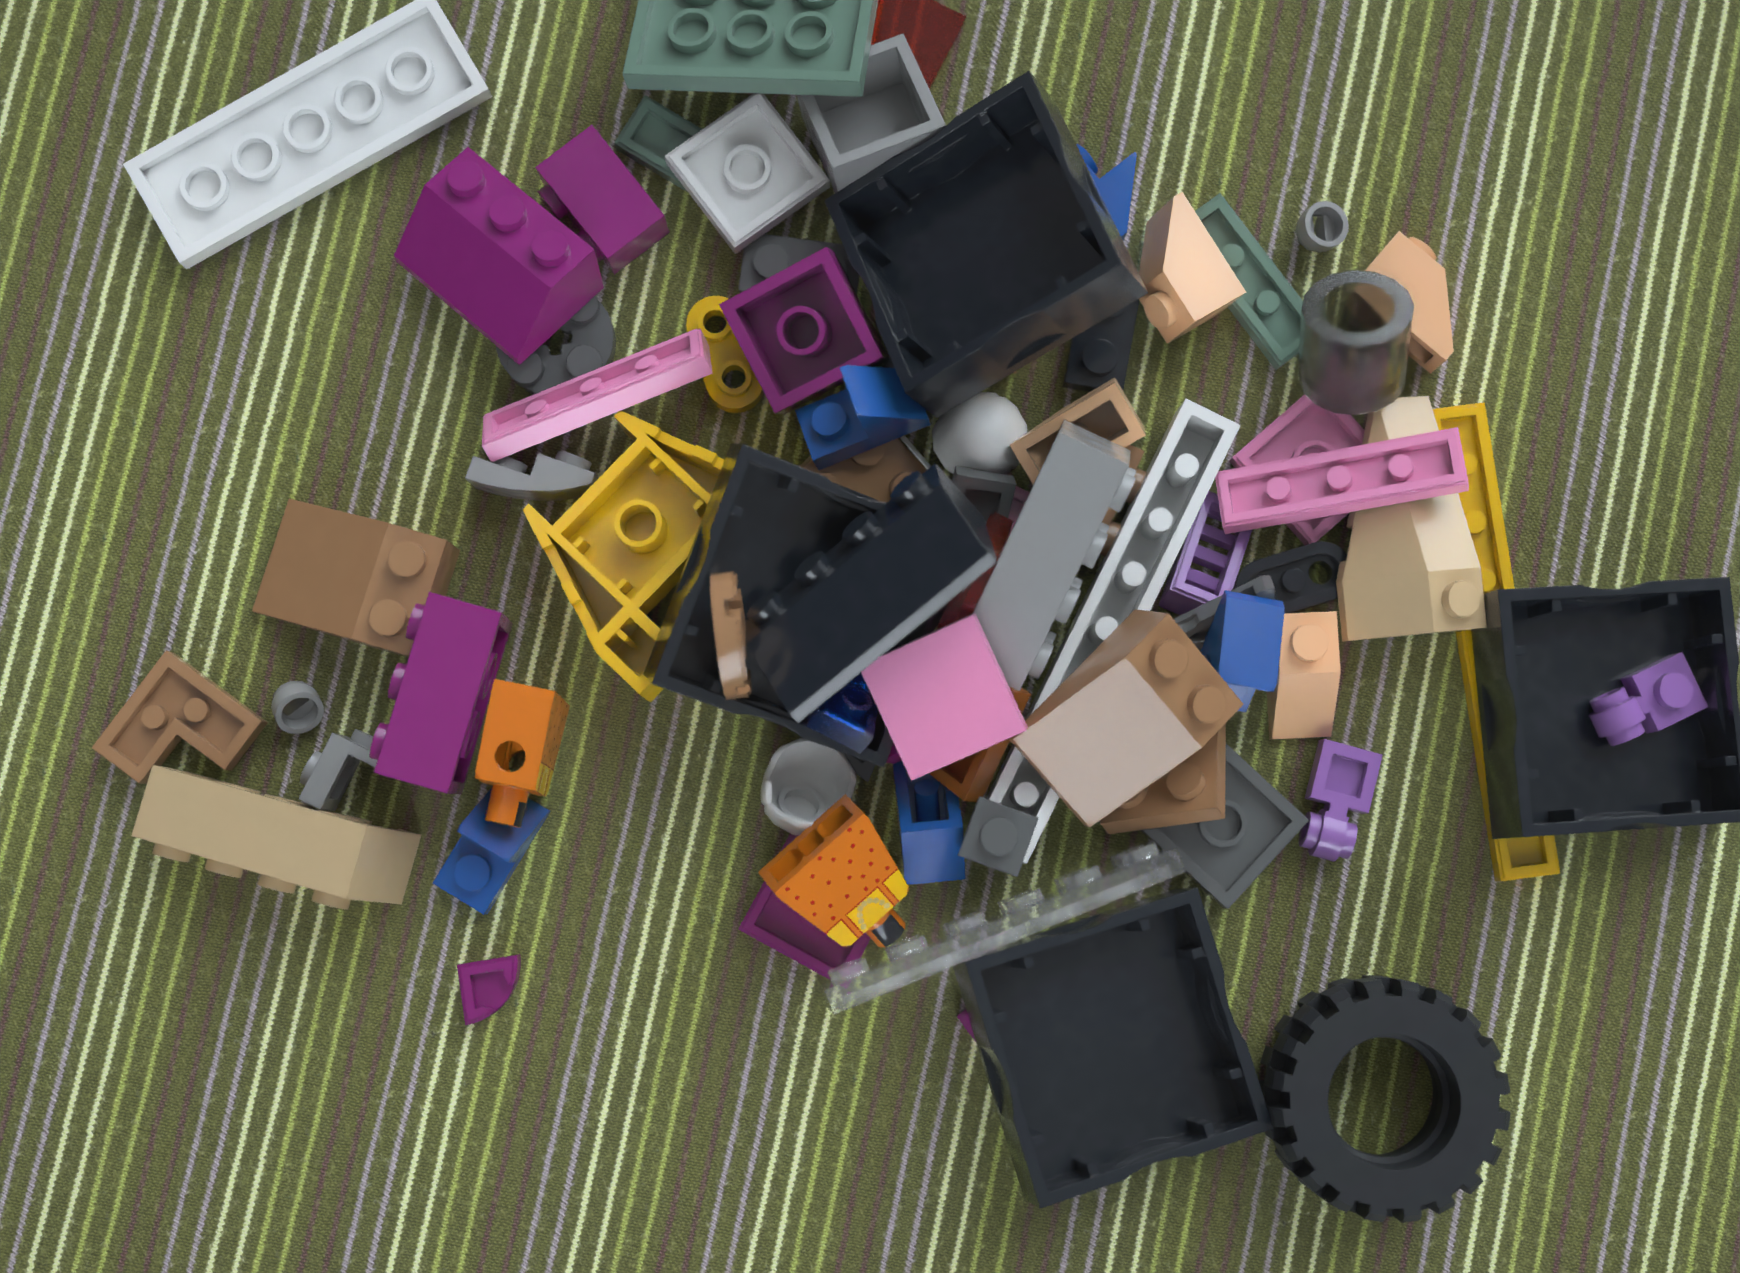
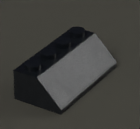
M936 463L923 474L919 471H914L903 478L891 492L890 497L892 499L874 514L866 511L856 517L842 534L843 540L826 554L818 551L809 556L797 568L794 574L795 579L779 593H776L774 590L766 592L748 610L746 645L786 710L797 723L997 563L984 516Z

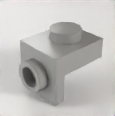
M358 729L354 730L351 738L332 733L323 752H314L307 761L300 777V783L305 785L299 799L320 810L335 811L360 761L376 767L378 760L369 757L374 736Z

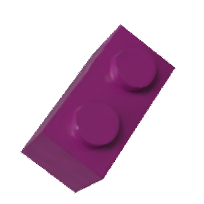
M590 125L535 167L544 187L537 191L542 201L558 220L568 215L580 231L577 235L595 249L598 263L603 260L614 275L670 233L664 214L593 125Z

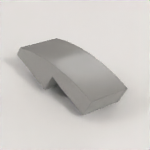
M558 451L555 459L538 453L530 476L525 474L528 466L515 459L504 457L495 462H489L473 456L465 479L475 489L495 495L524 500L561 501L580 498L598 479L596 473L589 471L592 464L590 461L568 452Z

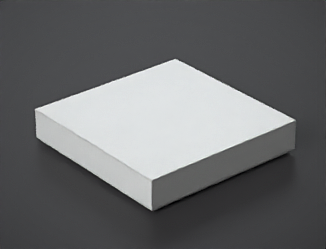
M753 93L665 155L666 164L735 254L830 188L829 178L766 96L760 93Z

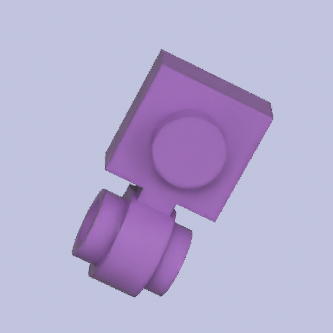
M1683 652L1668 655L1621 678L1624 687L1611 690L1590 700L1593 712L1589 714V717L1600 738L1606 737L1610 746H1615L1632 740L1645 733V731L1646 733L1660 731L1707 708L1708 704Z
M1327 739L1318 741L1305 799L1325 805L1324 809H1321L1318 814L1310 811L1307 812L1305 817L1309 821L1299 833V846L1308 848L1309 855L1333 862L1338 857L1345 859L1350 857L1356 843L1358 829L1356 824L1348 822L1347 811L1360 814L1369 813L1382 754Z

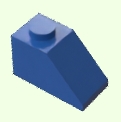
M902 760L893 764L899 837L906 883L912 885L966 879L965 858L957 855L963 840L959 797L929 773L911 781Z

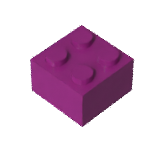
M828 247L817 251L719 304L775 414H786L845 383L839 367L845 365L876 367L888 358L836 253Z

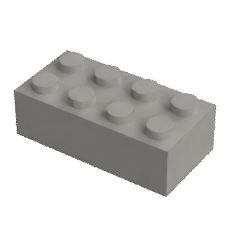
M1066 420L1062 423L973 611L980 622L1009 687L1020 691L1027 675L1039 679L1054 648L1052 644L1057 635L1049 631L1054 620L1063 624L1067 622L1080 595L1081 590L1079 589L1083 581L1075 576L1081 564L1091 569L1093 568L1108 537L1106 533L1109 525L1103 523L1102 520L1108 508L1117 512L1121 511L1136 479L1134 477L1136 470L1129 467L1130 450Z

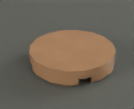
M734 571L712 573L710 575L715 644L721 683L726 700L748 697L752 691L751 670H748L745 664L747 645L744 607L741 589L737 588L738 576L734 574Z

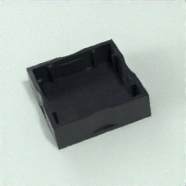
M1030 71L1025 72L956 116L945 128L916 148L893 156L824 200L850 263L863 279L870 293L874 306L876 325L904 392L936 418L1148 294L1057 104Z
M731 443L643 675L651 684L734 714L753 715L791 729L806 740L885 767L894 742L862 673H859L797 723L786 710L747 647L745 664L748 670H751V694L745 698L726 700L721 683L715 644L710 575L712 573L734 571V574H737V588L741 589L746 622L748 618L747 612L757 599L771 590L779 593L795 579L794 574L797 568L809 556L818 551L826 554L843 540L842 534L856 517L866 511L874 514L887 502L874 499L831 482L825 476L743 444ZM946 604L887 652L931 633L937 622L942 618Z
M1730 577L1647 581L1621 589H1598L1583 585L1498 589L1484 594L1487 628L1471 629L1492 839L1740 822V709L1737 697L1739 656ZM1683 652L1708 707L1660 731L1646 733L1645 731L1642 735L1615 746H1610L1606 737L1600 738L1589 717V714L1593 712L1589 701L1606 692L1624 687L1621 678L1668 655Z
M1198 888L1174 889L952 960L1023 1197L1041 1209L1123 1181L1131 1174L1155 1162L1177 1157H1192L1274 1129L1273 1125H1271L1270 1115L1247 1042L1238 1030L1229 1008L1225 990L1224 970Z

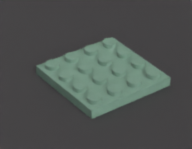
M638 0L622 74L628 89L863 97L878 0Z

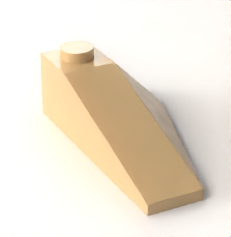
M1429 396L1377 398L1370 400L1362 445L1439 431ZM1458 493L1349 512L1347 527L1352 529L1346 561H1342L1339 564L1336 580L1342 642L1487 628L1481 566Z

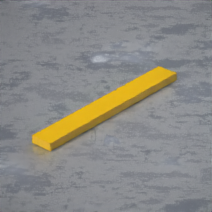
M1485 402L1433 409L1439 430L1458 427L1469 491L1458 494L1481 566L1483 593L1486 594L1498 589H1515ZM1471 630L1455 631L1495 881H1508L1561 874L1554 835L1492 839Z

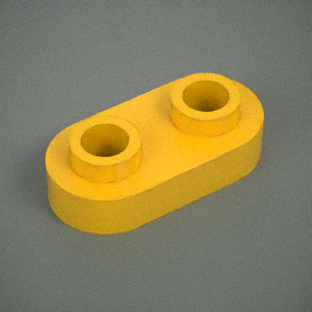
M723 296L705 297L699 300L689 311L686 328L687 332L701 328L709 344L713 374L703 377L708 395L712 402L723 411L730 413L746 412L759 403L764 391L719 304L729 298ZM710 317H723L727 321L726 327L719 333L707 331L705 323ZM733 370L741 371L746 376L743 385L738 388L727 387L723 381L728 372Z

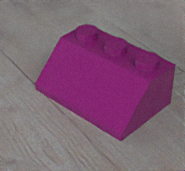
M469 147L424 185L394 254L398 264L518 365L525 361L604 288L595 249Z
M432 592L428 593L425 605L415 604L406 631V639L414 641L407 664L398 663L396 665L388 689V698L396 700L389 724L379 723L370 748L369 757L378 760L374 773L447 794L462 795L488 709L493 681L497 679L513 625L502 612Z

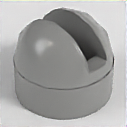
M1320 201L1301 214L1297 221L1295 232L1299 243L1306 250L1319 253L1329 251L1339 245L1347 236L1349 224L1345 212L1338 205L1329 201ZM1313 217H1317L1315 224L1316 235L1314 234Z
M289 681L281 685L273 693L271 710L278 726L283 731L291 734H301L312 730L320 723L324 714V706L317 691L312 686L303 681Z

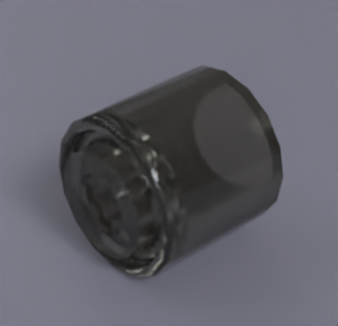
M1351 270L1331 274L1315 282L1304 295L1301 309L1298 380L1303 393L1314 404L1333 413L1361 415L1377 412L1394 403L1405 389L1414 303L1408 290L1395 279L1377 272Z

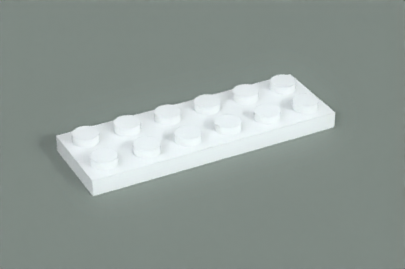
M415 0L125 162L123 165L178 262L185 269H189L492 98V95L437 0Z

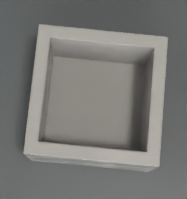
M904 34L871 45L863 97L797 95L803 121L835 193L893 156L923 144L946 127Z

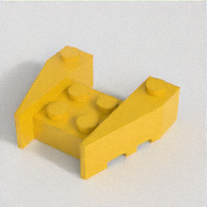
M618 411L614 418L625 434L634 441L630 447L553 525L529 503L523 509V512L542 549L546 552L569 602L573 605L595 652L639 695L651 703L664 688L651 684L643 675L660 632V628L646 615L678 583L725 459L718 457L716 453L699 445L694 446L667 434L659 427L624 411Z

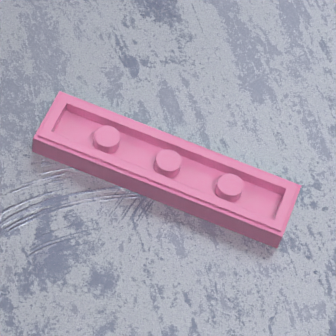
M696 328L485 414L483 416L482 448L489 460L495 462L713 374L709 344L701 328L698 330Z
M1458 427L1218 471L1215 477L1222 527L1225 534L1469 491V482Z

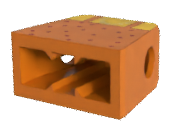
M494 679L475 770V779L493 786L485 817L486 821L521 828L528 794L547 796L570 707L556 691ZM524 751L525 762L519 770L510 771L509 763L511 758L516 753Z
M846 794L758 871L763 880L782 902L843 947L852 945L864 933L878 947H887L894 943L905 930V921L893 907L907 895L909 886L870 819Z

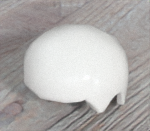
M980 392L939 417L932 429L933 449L945 469L952 474L954 473L955 466L1007 475L1011 469H1015L1020 463L1010 444L1027 433V424L1018 408L1006 397H1000L992 392Z
M804 738L794 740L775 751L765 771L760 790L764 812L776 826L793 835H800L843 795L846 794L852 800L856 785V773L843 752Z

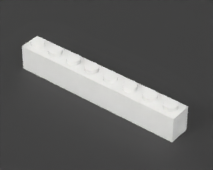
M1185 399L1177 409L1146 471V476L1133 502L1129 505L1120 524V529L1107 555L1103 558L1024 720L1135 609L1151 610L1241 425L1188 399ZM1012 744L986 799L1039 818L1023 860V864H1027L1059 796Z

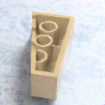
M152 765L131 836L155 843L152 851L154 855L176 861L189 862L191 854L207 858L204 869L241 878L245 869L260 874L257 884L259 886L294 894L296 886L299 885L314 890L311 901L348 910L351 900L402 905L422 835L402 829L374 826L372 821L351 815H343L320 809L316 811L313 810L314 806L269 794H264L263 796L260 795V791L188 771Z

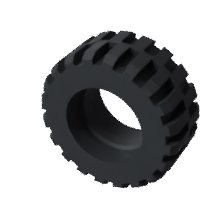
M1362 975L1361 979L1355 980L1343 978L1328 983V989L1321 993L1311 991L1297 1001L1300 1009L1292 1017L1283 1015L1274 1028L1280 1034L1273 1048L1265 1045L1260 1063L1267 1066L1265 1080H1259L1270 1115L1271 1125L1274 1128L1265 1131V1134L1274 1141L1277 1147L1274 1152L1277 1157L1298 1178V1181L1334 1207L1346 1213L1352 1211L1363 1219L1384 1222L1387 1216L1394 1217L1402 1223L1421 1220L1422 1210L1429 1208L1435 1213L1440 1214L1454 1207L1455 1201L1451 1195L1459 1189L1471 1195L1483 1182L1481 1177L1475 1173L1483 1161L1495 1166L1502 1148L1492 1144L1496 1129L1508 1131L1511 1115L1510 1111L1500 1108V1095L1511 1093L1508 1074L1496 1070L1494 1061L1498 1060L1501 1054L1494 1040L1482 1036L1478 1031L1481 1022L1468 1009L1454 1005L1452 997L1436 989L1402 979L1375 975ZM1388 1037L1409 1044L1422 1055L1430 1071L1433 1098L1428 1118L1418 1134L1399 1149L1377 1155L1359 1151L1351 1147L1339 1136L1330 1119L1328 1093L1332 1076L1338 1064L1351 1049L1371 1038Z

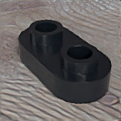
M1320 541L1261 558L1249 563L1238 572L1233 589L1259 576L1270 575L1275 586V600L1283 601L1285 607L1284 614L1294 613L1327 603L1338 597L1336 580L1339 564L1342 561H1346L1347 553L1336 544ZM1312 564L1321 565L1326 570L1327 580L1324 584H1316L1310 579L1308 571Z

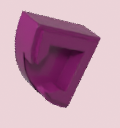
M520 954L457 965L465 1025L474 1024L490 1017L509 1000L519 980L521 970Z

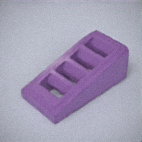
M1208 491L1173 563L1159 602L1160 607L1178 615H1183L1223 595L1224 590H1233L1252 530L1236 532L1235 535L1225 534L1223 530L1205 524L1207 516L1222 522L1218 494ZM1199 539L1229 550L1227 556L1198 545ZM1193 562L1220 573L1219 577L1216 578L1190 567L1191 563Z

